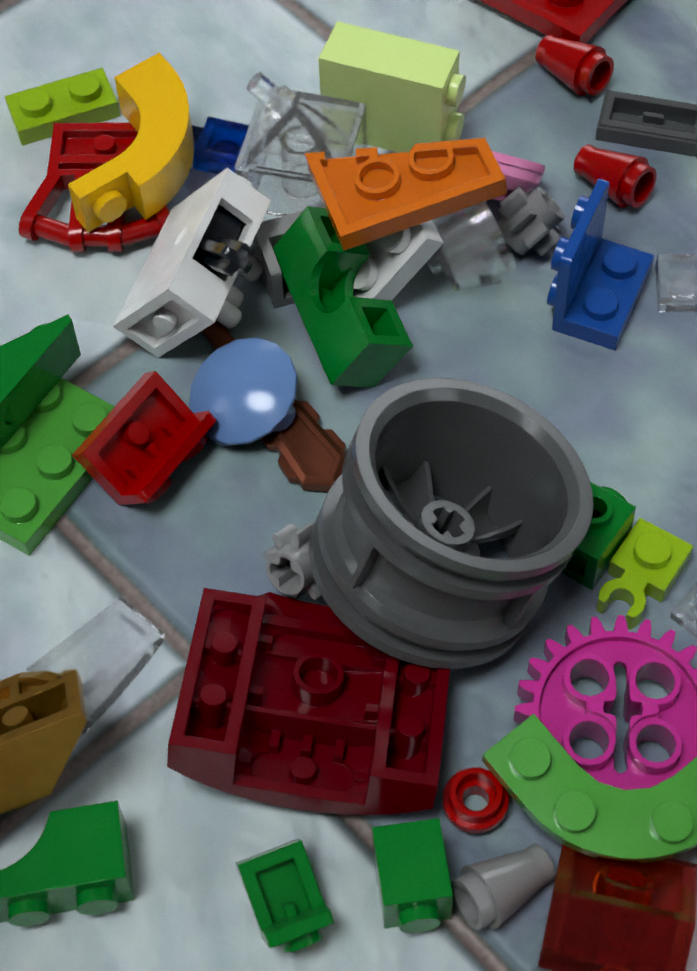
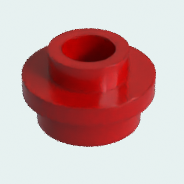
M479 767L467 768L454 774L446 783L442 798L443 810L448 820L458 829L474 834L485 833L496 828L505 818L508 810L509 795L491 771ZM478 795L486 800L487 806L480 811H472L464 805L463 801L468 796Z

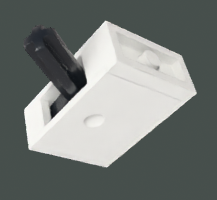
M227 167L173 207L113 327L157 358L214 324L215 321L227 329L234 328L242 317L241 310L238 307L243 302L244 294L233 286L237 274L249 282H254L263 272L262 263L248 253L272 201L255 189L250 181L237 175Z

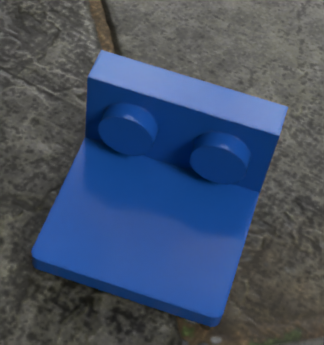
M598 179L590 197L581 195L575 206L571 220V228L574 230L570 239L561 236L556 245L551 261V270L558 273L551 284L547 305L554 307L553 331L616 351L652 270L654 255L602 239L610 182Z

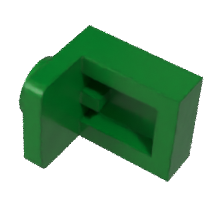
M297 838L235 863L262 939L269 948L282 945L284 953L306 948L323 938L320 931L321 928L334 923L331 911L323 901L301 839Z

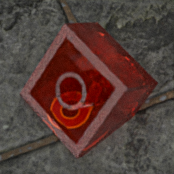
M562 844L538 967L553 971H685L696 925L697 864L673 858L644 863L599 856L594 858Z

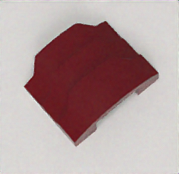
M204 588L168 742L167 767L199 783L229 794L297 810L344 815H386L433 809L439 781L450 669L415 665L378 650L345 626L329 606L304 602L272 592L254 596Z

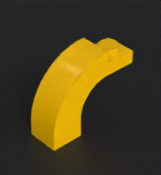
M160 52L114 77L121 113L138 132L135 140L123 153L68 184L76 219L87 232L105 222L116 220L124 211L133 206L147 220L173 199L189 174L194 156V137L188 97L179 75Z

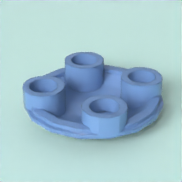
M255 337L236 339L216 349L200 365L191 384L189 407L193 413L209 411L216 418V422L206 433L216 445L250 444L271 434L273 431H283L292 424L295 418L293 403L296 398L298 376L291 357L276 343Z

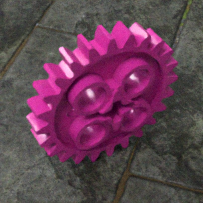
M618 615L613 631H605L597 616L592 617L589 633L585 637L573 625H569L566 627L564 637L566 647L548 638L545 641L543 651L547 661L533 657L529 660L527 673L534 680H520L517 696L528 703L515 705L513 721L521 724L532 714H535L577 765L598 782L623 790L651 788L674 776L697 757V668L693 669L691 666L697 647L692 645L680 652L675 651L672 645L676 631L673 629L667 631L659 640L652 638L651 620L645 619L637 633L628 631L624 615ZM618 665L624 667L626 671L623 717L625 722L629 723L623 741L626 765L624 773H618L614 769L616 718L611 712L616 698L614 667ZM580 677L593 678L602 686L603 692L592 696L584 695L575 690L571 682ZM644 680L657 681L664 686L668 695L659 699L649 698L640 692L637 683ZM577 738H590L599 743L604 754L593 759L583 758L573 751L570 743ZM643 741L658 742L668 752L669 759L662 762L649 761L640 754L637 745Z

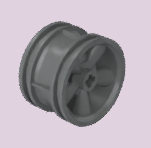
M425 378L397 385L377 397L363 414L345 454L342 474L328 491L315 520L309 540V558L313 577L324 600L345 626L365 642L390 656L415 665L440 669H461L490 662L509 651L519 641L541 607L546 596L548 584L561 574L585 537L593 514V494L590 480L581 459L563 434L536 410L509 394L483 384L453 378ZM434 495L446 500L434 501ZM500 540L509 556L508 559L480 557L478 544Z

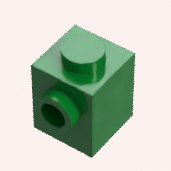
M590 482L593 494L591 523L585 537L561 573L593 590L609 568L611 559L630 533L636 506L628 503L616 490L605 486L599 487Z

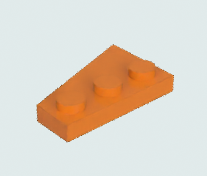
M485 138L416 143L410 152L378 154L377 147L356 149V156L326 159L325 151L304 153L308 170L343 251L507 194L506 178Z

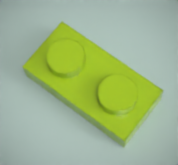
M103 67L4 96L8 112L22 146L52 137L54 123H100L120 117L118 101Z

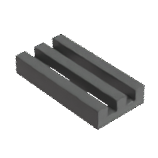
M606 90L595 140L697 157V104Z

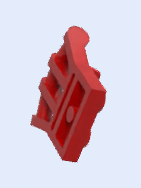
M130 122L54 123L47 176L21 215L18 227L21 237L37 241L41 237L69 246L71 252H86L87 247H107L109 252H123L125 246L158 237L170 213L167 205L147 220L142 218L125 223L126 211H124L116 220L107 222V225H100L90 232H87L76 219L72 202L69 224L47 217L64 189H69V183L114 159L132 144L138 132Z

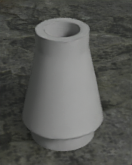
M532 844L520 851L463 866L460 877L451 882L455 906L471 928L481 930L488 926L496 929L541 887L555 879L556 873L553 862L540 845Z

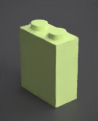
M337 21L318 58L323 134L398 153L410 152L416 143L459 140L464 125V113L458 112V106L461 103L466 84V76L459 74L460 51Z

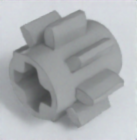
M519 186L500 203L502 207L499 208V212L504 218L496 226L505 241L516 252L524 255L529 249L534 247L543 256L558 243L561 238L560 234L563 232L557 225L565 219V215L556 201L545 190L537 187L531 194L527 195Z
M309 522L299 530L293 523L288 524L272 535L275 545L263 553V557L267 560L266 572L270 582L278 591L290 595L292 599H298L306 592L314 600L322 595L313 577L309 558V540L314 522Z

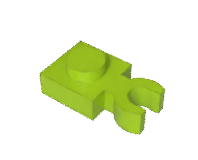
M640 517L609 563L608 574L615 577V579L609 580L601 587L596 611L603 614L612 601H625L631 607L626 615L627 627L630 630L640 623L646 604L645 595L662 603L690 560L694 546Z

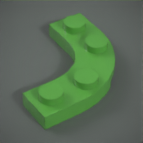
M532 714L482 754V762L529 818L550 837L579 853L594 858L599 856L644 863L671 858L697 847V757L674 776L651 788L623 790L598 782L578 766L535 714Z

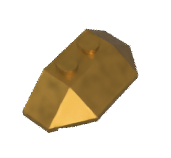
M76 669L64 670L61 673L51 671L21 672L0 681V814L25 807L33 801L52 793L87 723L82 679Z

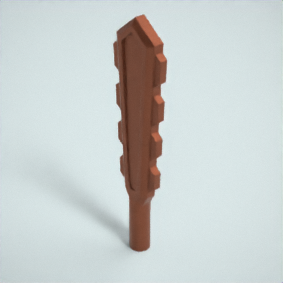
M217 321L201 331L215 350L236 340L229 330ZM295 398L293 403L295 418L292 424L283 431H273L271 434L260 439L267 450H274L279 453L278 466L289 482L299 483L303 490L329 491L342 474L346 444L332 429L321 428L319 425L320 415L307 401H297Z

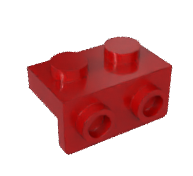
M157 371L147 372L143 374L72 456L118 505L149 504L160 498L168 490L172 483V479L169 476L178 465L193 458L202 450L207 443L205 434L216 422V418L209 411L193 413Z

